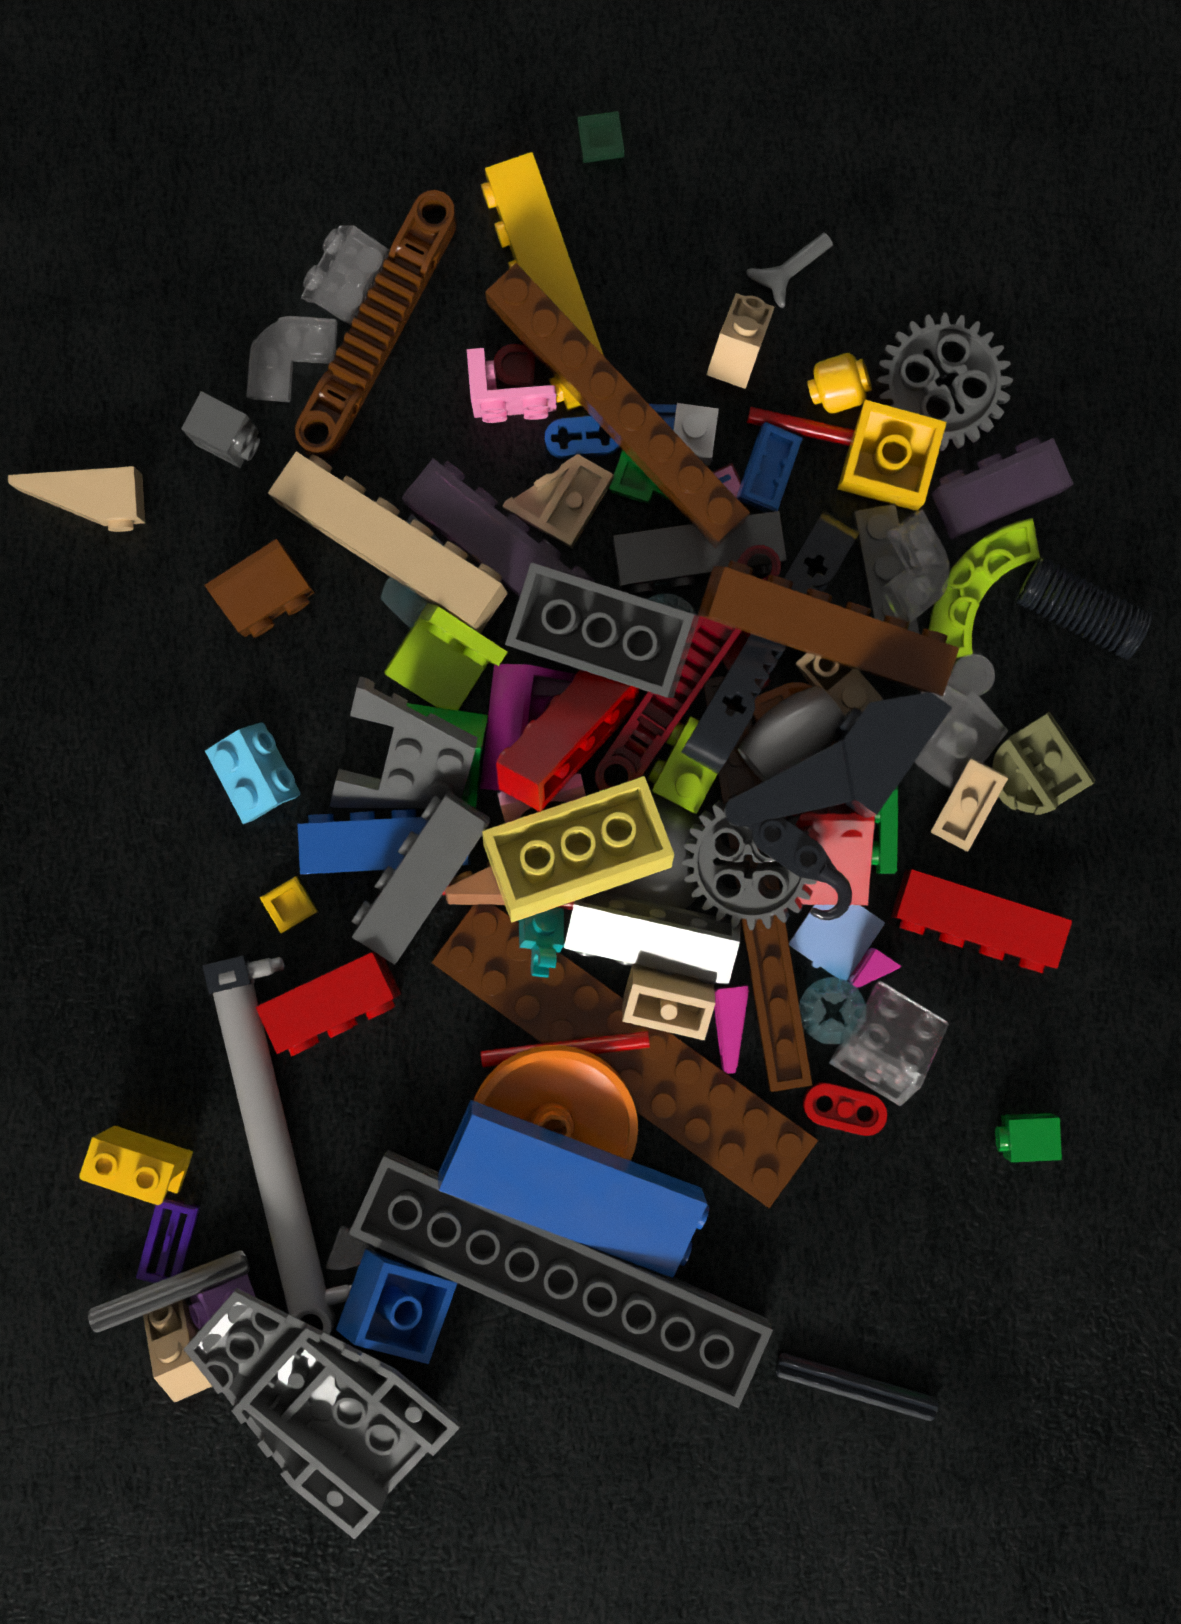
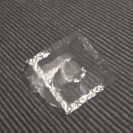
M950 677L944 696L937 697L950 705L952 709L914 762L952 792L970 758L983 763L1006 735L1008 729L973 689Z

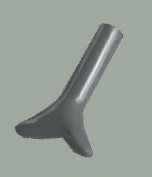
M823 232L782 265L765 269H747V275L755 282L772 289L775 302L779 307L784 308L789 279L832 247L833 243L829 236Z

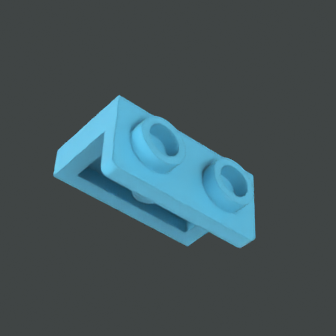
M262 722L241 728L205 750L243 824L257 819L278 805L295 799L300 795L293 774L283 761L273 736Z

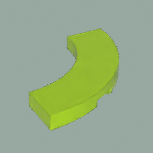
M1033 518L1004 526L984 537L957 561L943 581L935 598L929 629L947 635L946 643L959 647L956 658L973 654L972 629L974 618L981 599L992 584L1008 571L1020 565L1037 561L1040 558Z

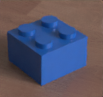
M365 1249L336 1330L356 1346L429 1364L457 1283L407 1260Z

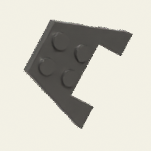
M359 677L350 716L392 726L394 730L382 779L339 769L330 806L335 808L426 809L434 796L442 800L447 790L462 798L478 738L432 713L427 717L406 706L408 700L395 693L389 697L374 689L375 683L373 681Z

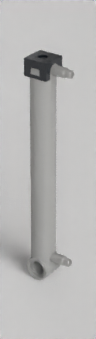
M251 954L203 965L210 994L214 993L289 1315L301 1321L304 1315H317L323 1323V1329L320 1331L330 1335L336 1323V1315L331 1305L346 1302L352 1285L346 1284L326 1289L266 1030L255 1008L259 1006L255 988L257 978L284 970V959L282 957L267 958L253 962Z

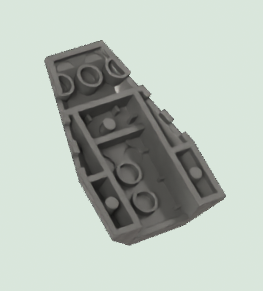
M238 1288L235 1289L184 1348V1351L218 1394L223 1392L234 1406L232 1412L240 1423L246 1422L259 1439L257 1445L267 1458L272 1455L282 1468L281 1476L288 1485L353 1539L381 1512L389 1492L427 1452L434 1456L461 1426L457 1419L395 1368Z

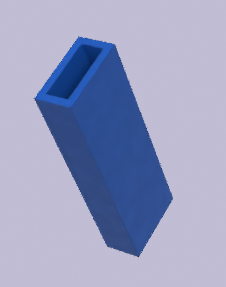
M473 1100L469 1102L438 1173V1188L441 1192L672 1278L679 1265L684 1266L688 1261L692 1249V1243L690 1242L696 1228L701 1229L704 1226L709 1213V1206L707 1205L703 1190L698 1186Z

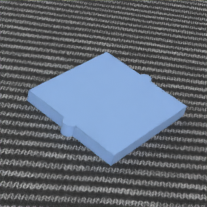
M814 905L812 908L829 910L835 905ZM850 905L847 912L840 918L830 921L820 920L809 912L790 940L789 946L810 959L813 967H822L845 983L885 922L861 907V905Z

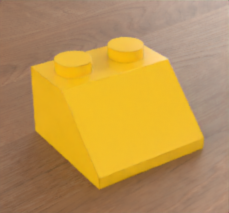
M865 400L847 452L838 490L918 511L925 503L947 422Z

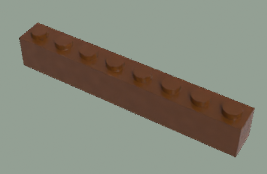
M517 263L485 291L488 306L715 549L747 520L750 512Z

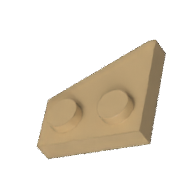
M577 454L561 464L560 468L554 473L546 474L535 481L534 486L519 496L506 500L502 507L519 519L566 546L573 548L611 485L614 475Z

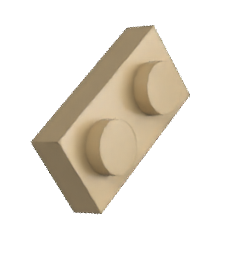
M970 758L937 818L931 833L968 852L1008 780V776Z

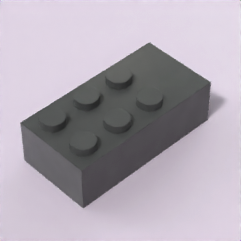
M531 562L505 645L667 698H674L700 617Z

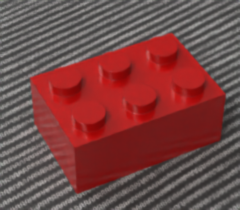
M371 952L255 1008L276 1053L278 1054L288 1049L290 1055L294 1056L319 1043L318 1034L327 1031L329 1037L332 1038L357 1025L355 1017L366 1013L368 1020L391 1010L395 1007L392 999L401 995V992L385 958L376 952Z

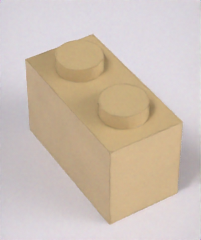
M633 964L623 996L622 1021L705 1040L715 1006L714 984H707L699 981L697 978L681 974L668 975L657 971L655 968Z

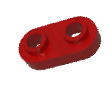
M820 1082L812 1085L806 1091L803 1098V1107L807 1116L814 1123L862 1136H871L878 1133L884 1127L887 1120V1110L884 1103L877 1096L868 1092L828 1082ZM824 1095L829 1096L831 1099L830 1107L827 1110H819L816 1106L818 1098ZM861 1106H869L871 1109V1116L867 1120H859L857 1117V1111Z

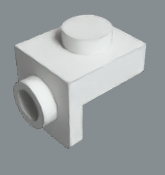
M677 403L673 431L705 465H710L719 409Z

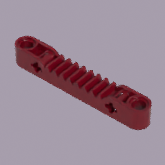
M754 545L747 548L737 560L738 563L747 565L748 560L753 555L765 554L772 563V569L769 574L779 576L781 571V561L778 554L772 548L765 545ZM769 574L760 579L767 581ZM699 616L700 618L674 698H667L649 691L647 692L598 764L595 771V782L600 791L617 786L610 783L605 775V770L609 765L620 764L624 766L628 772V780L626 782L640 778L742 630Z

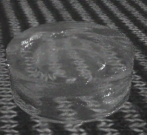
M977 654L967 655L958 660L951 672V681L954 688L960 694L968 697L979 696L987 692L995 679V672L991 662Z

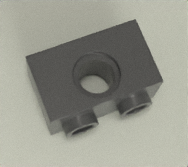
M202 391L181 428L198 447L239 468L244 460L250 461L260 443V439L257 438L259 431L246 414Z

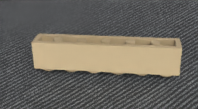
M295 452L268 492L280 506L431 604L439 606L481 634L508 594L502 583H500L503 577L498 572L481 563L479 568L466 561L468 554L449 541L442 546L431 538L434 534L433 531L419 521L413 519L408 524L397 517L400 511L383 498L379 497L376 502L363 495L366 489L352 478L345 476L341 481L330 474L333 468L318 456L312 454L307 459L298 452Z

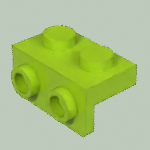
M690 716L685 724L678 722L666 742L673 746L666 761L658 758L647 780L654 783L650 790L651 793L659 795L697 814L717 774L681 753L699 720Z

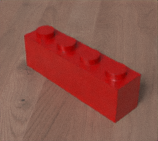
M580 669L567 689L562 694L555 695L546 711L537 720H532L526 726L522 736L511 747H506L500 753L496 762L499 790L541 812L638 707L639 688Z
M913 869L905 870L891 917L901 920L899 928L921 935L924 934L925 928L941 932L939 941L963 948L966 940L981 945L980 954L1002 961L1005 953L1019 957L1020 962L1018 966L1039 973H1043L1045 966L1058 968L1072 924V920Z

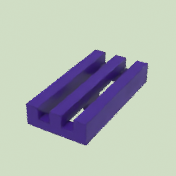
M165 1197L162 1204L155 1205L136 1279L155 1284L170 1278L165 1276L181 1213L187 1214L171 1277L183 1273L200 1210L199 1205L185 1204L184 1201L168 1199L169 1197ZM165 1209L172 1210L158 1266L156 1273H151L149 1268Z

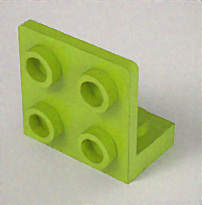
M427 603L385 669V674L435 707L458 711L488 662L499 666L507 651L439 606Z

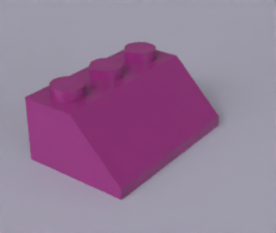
M494 664L480 789L501 791L499 790L496 762L500 753L506 747H511L522 736L526 726L532 720H537L546 711L553 697L557 694H562L573 682L576 674L533 665L500 664L497 666Z

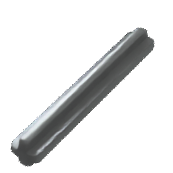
M236 1251L93 1307L88 1311L89 1324L94 1332L99 1333L247 1275L250 1268L248 1259L243 1251Z

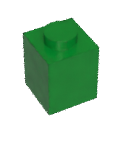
M1052 1113L1001 1115L1002 1126L996 1127L995 1138L998 1152H1003L1004 1158L1010 1162L1062 1160L1059 1117Z

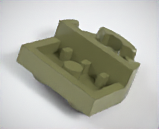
M1050 711L1010 736L995 753L992 769L1008 776V780L998 797L1013 810L1019 809L1035 813V815L1048 813L1056 809L1058 805L1091 786L1096 781Z

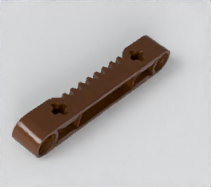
M438 190L426 191L414 202L391 246L388 259H385L381 273L377 274L375 284L369 289L366 301L360 305L359 314L352 320L350 331L345 333L342 346L337 348L335 359L329 363L328 370L320 378L295 427V435L299 444L309 456L314 454L321 459H327L333 456L340 448L453 237L457 227L456 213L451 198L444 192ZM438 209L446 214L444 220L438 224H431L424 220L427 213L432 210ZM317 426L326 427L329 430V434L324 442L313 444L308 441L309 433L313 428Z

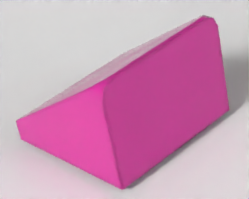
M868 948L849 976L848 983L858 988L899 969L901 966L877 949Z

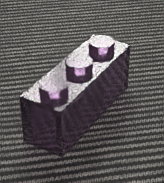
M1039 437L1033 438L1015 447L1017 451L1015 455L1003 459L999 453L977 463L979 467L977 471L964 475L961 469L939 479L941 486L937 487L932 496L950 538L953 539L1048 499L1072 486L1073 482L1054 438L1043 443L1040 442Z

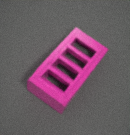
M746 984L714 988V1010L721 1068L727 1074L735 1073L738 1066L749 993L748 985Z

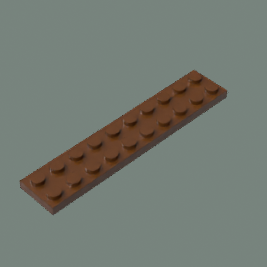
M473 905L434 958L432 964L541 1043L648 1031L650 1048L594 1055L606 1061L621 1076L630 1091L637 1113L770 1208L818 1142L817 1138L672 1033L623 1022L622 1004L624 999L562 953L556 952V967L549 968L548 978L532 976L531 949L519 948V922L511 923L509 915L496 905Z

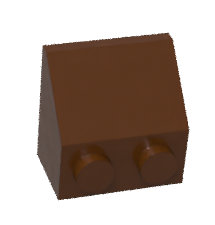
M277 539L205 584V587L233 626L244 637L252 634L253 637H258L267 632L275 625L272 621L274 618L285 611L288 615H292L303 609L310 602L307 597L315 593L290 553Z

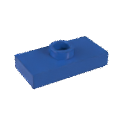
M764 422L758 432L736 498L741 503L765 513L778 511L802 437Z

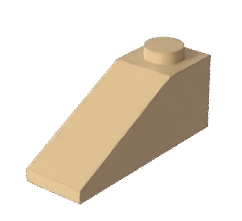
M135 467L8 475L9 484L19 491L103 526H108L109 531H131L134 529L133 524L145 523L142 474Z

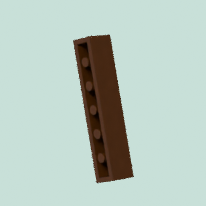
M729 561L727 567L713 566L698 616L924 693L931 692L937 696H944L959 651V647L946 643L947 635L923 628L922 634L908 630L909 622L889 615H885L883 621L869 617L870 608L852 602H847L845 608L830 603L832 595L808 588L806 594L791 590L793 582L769 574L767 581L752 576L754 568L738 562Z

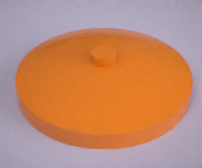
M546 1045L519 1052L503 1061L487 1076L474 1098L475 1102L631 1161L638 1136V1119L630 1091L613 1067L588 1051L571 1046Z

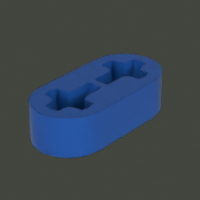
M592 416L558 419L552 422L545 431L546 448L552 456L558 459H571L577 454L584 458L607 456L615 453L620 446L612 438H610L609 445L607 446L601 445V440L598 438L586 439V435L598 434L600 430V425ZM560 429H567L568 436L582 435V440L570 441L568 449H560L558 442H552V438L558 437Z

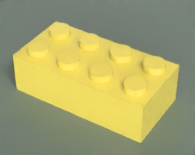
M645 776L482 831L483 845L511 923L672 867L674 859L673 849Z

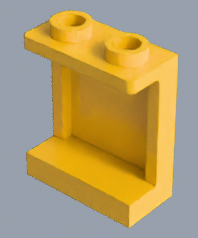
M113 1126L92 1137L79 1177L83 1181L160 1205L165 1199L167 1190L174 1193L180 1192L193 1151Z

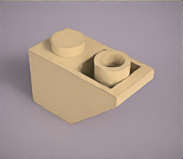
M736 293L720 332L706 375L746 389L775 307L765 304L758 297L743 296Z
M806 653L796 662L797 667L808 684L812 687L818 685L823 688L836 702L844 716L854 707L860 710L870 702L883 699L859 670Z
M185 1299L143 1315L153 1378L174 1402H177L212 1387L184 1351L185 1346L198 1332L190 1317Z

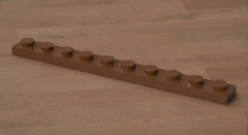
M725 676L709 678L703 686L706 709ZM729 704L725 713L733 716L736 707ZM750 719L728 759L717 774L721 800L724 805H726L732 795L736 794L738 796L762 783L738 751L742 741L753 727L752 719ZM727 832L729 848L735 849L740 847L738 838L734 834ZM746 855L744 860L749 861L750 868L755 869L759 863L753 862L752 855ZM771 874L763 876V882L766 887L772 890H780L777 876ZM734 876L736 889H739L741 887L740 881ZM774 915L771 928L767 929L762 920L758 919L754 929L749 930L747 920L741 918L769 1090L774 1092L811 1086L812 1081L786 924Z

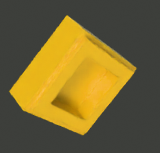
M298 876L293 877L260 897L280 933H284L318 912Z

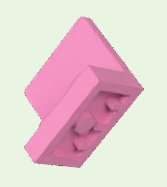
M484 348L467 349L470 396L474 418L482 417L483 422L497 423L506 421L507 415L524 414V419L536 420L547 418L549 416L548 412L556 411L555 385L497 389L494 360L486 361Z

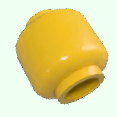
M850 353L818 362L813 370L814 379L807 381L813 403L815 405L822 403L825 410L831 414L863 404L866 400V392L872 390L864 360H856Z

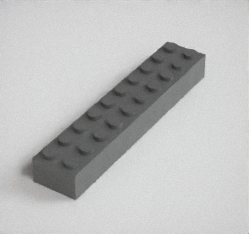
M387 1150L349 1235L739 1408L773 1331L769 1319L675 1277L666 1276L441 1192L438 1188L439 1172Z

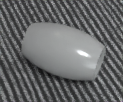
M817 685L782 700L765 713L750 729L739 746L738 751L754 774L764 782L828 748L838 736L834 731L844 718V714L831 696L820 686Z

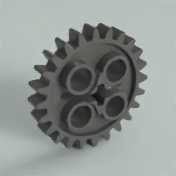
M947 313L942 314L937 325H935L930 315H926L923 320V329L914 321L910 322L907 327L909 337L898 331L894 337L898 347L887 345L884 354L890 360H881L877 369L887 375L877 378L875 386L887 389V391L879 395L878 403H890L891 407L930 418L933 417L926 410L928 402H938L944 407L946 412L945 418L938 419L947 422L939 448L940 451L945 450L949 439L953 440L957 449L961 448L965 441L964 435L973 443L980 438L978 427L985 432H989L994 427L989 417L1000 419L1004 414V411L997 404H1005L1011 397L1000 389L1008 387L1013 382L1012 378L1001 376V373L1011 365L1010 361L997 360L998 355L1004 349L1003 345L993 348L988 345L994 333L990 332L980 337L977 334L980 322L977 321L970 329L964 328L965 319L963 315L953 325L950 324ZM942 347H955L960 353V361H947L942 355ZM925 350L931 353L933 363L928 357L924 356L923 352ZM909 366L919 367L924 372L925 381L921 383L910 381L906 376L905 369ZM938 377L941 379L949 378L952 383L949 387L946 385L938 387L935 381ZM972 381L980 387L981 397H968L963 391V382ZM954 401L958 406L962 407L963 414H959L956 411Z
M718 800L713 805L715 816L705 810L699 817L703 825L694 824L690 829V833L697 839H688L684 844L685 849L694 853L685 856L682 860V865L694 868L684 878L686 882L698 883V886L691 894L692 897L705 895L707 900L702 909L705 911L715 905L718 908L717 921H720L726 914L732 915L731 922L734 928L739 924L741 918L747 920L749 930L754 929L758 919L762 920L767 929L771 928L774 915L785 923L789 917L787 907L799 913L803 905L798 897L809 900L813 891L806 884H816L817 881L798 877L778 862H772L775 860L756 847L752 839V831L748 827H736L727 822L724 816L725 805ZM801 813L783 818L798 828L796 823ZM809 825L798 829L808 835L812 827ZM725 832L734 834L739 840L740 847L735 849L726 847L721 842L720 834ZM747 854L752 855L753 862L759 863L755 869L750 868V862L744 860ZM719 858L721 860L730 862H726L725 864H717L715 863L714 859ZM733 874L740 881L741 887L739 889L726 887L722 882L721 875ZM769 874L777 876L782 881L783 888L780 890L769 889L763 882V876Z

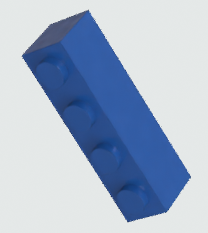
M416 809L391 811L392 819H375V812L350 813V821L334 822L333 814L308 815V823L298 824L300 874L385 870L387 866L396 869L404 857L398 853L402 843L411 830L419 834L427 821L422 817H417ZM470 853L462 865H471Z

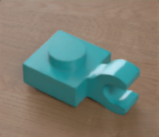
M558 907L519 920V948L531 949V975L548 978L549 968L556 967V952L559 953L564 947V909Z

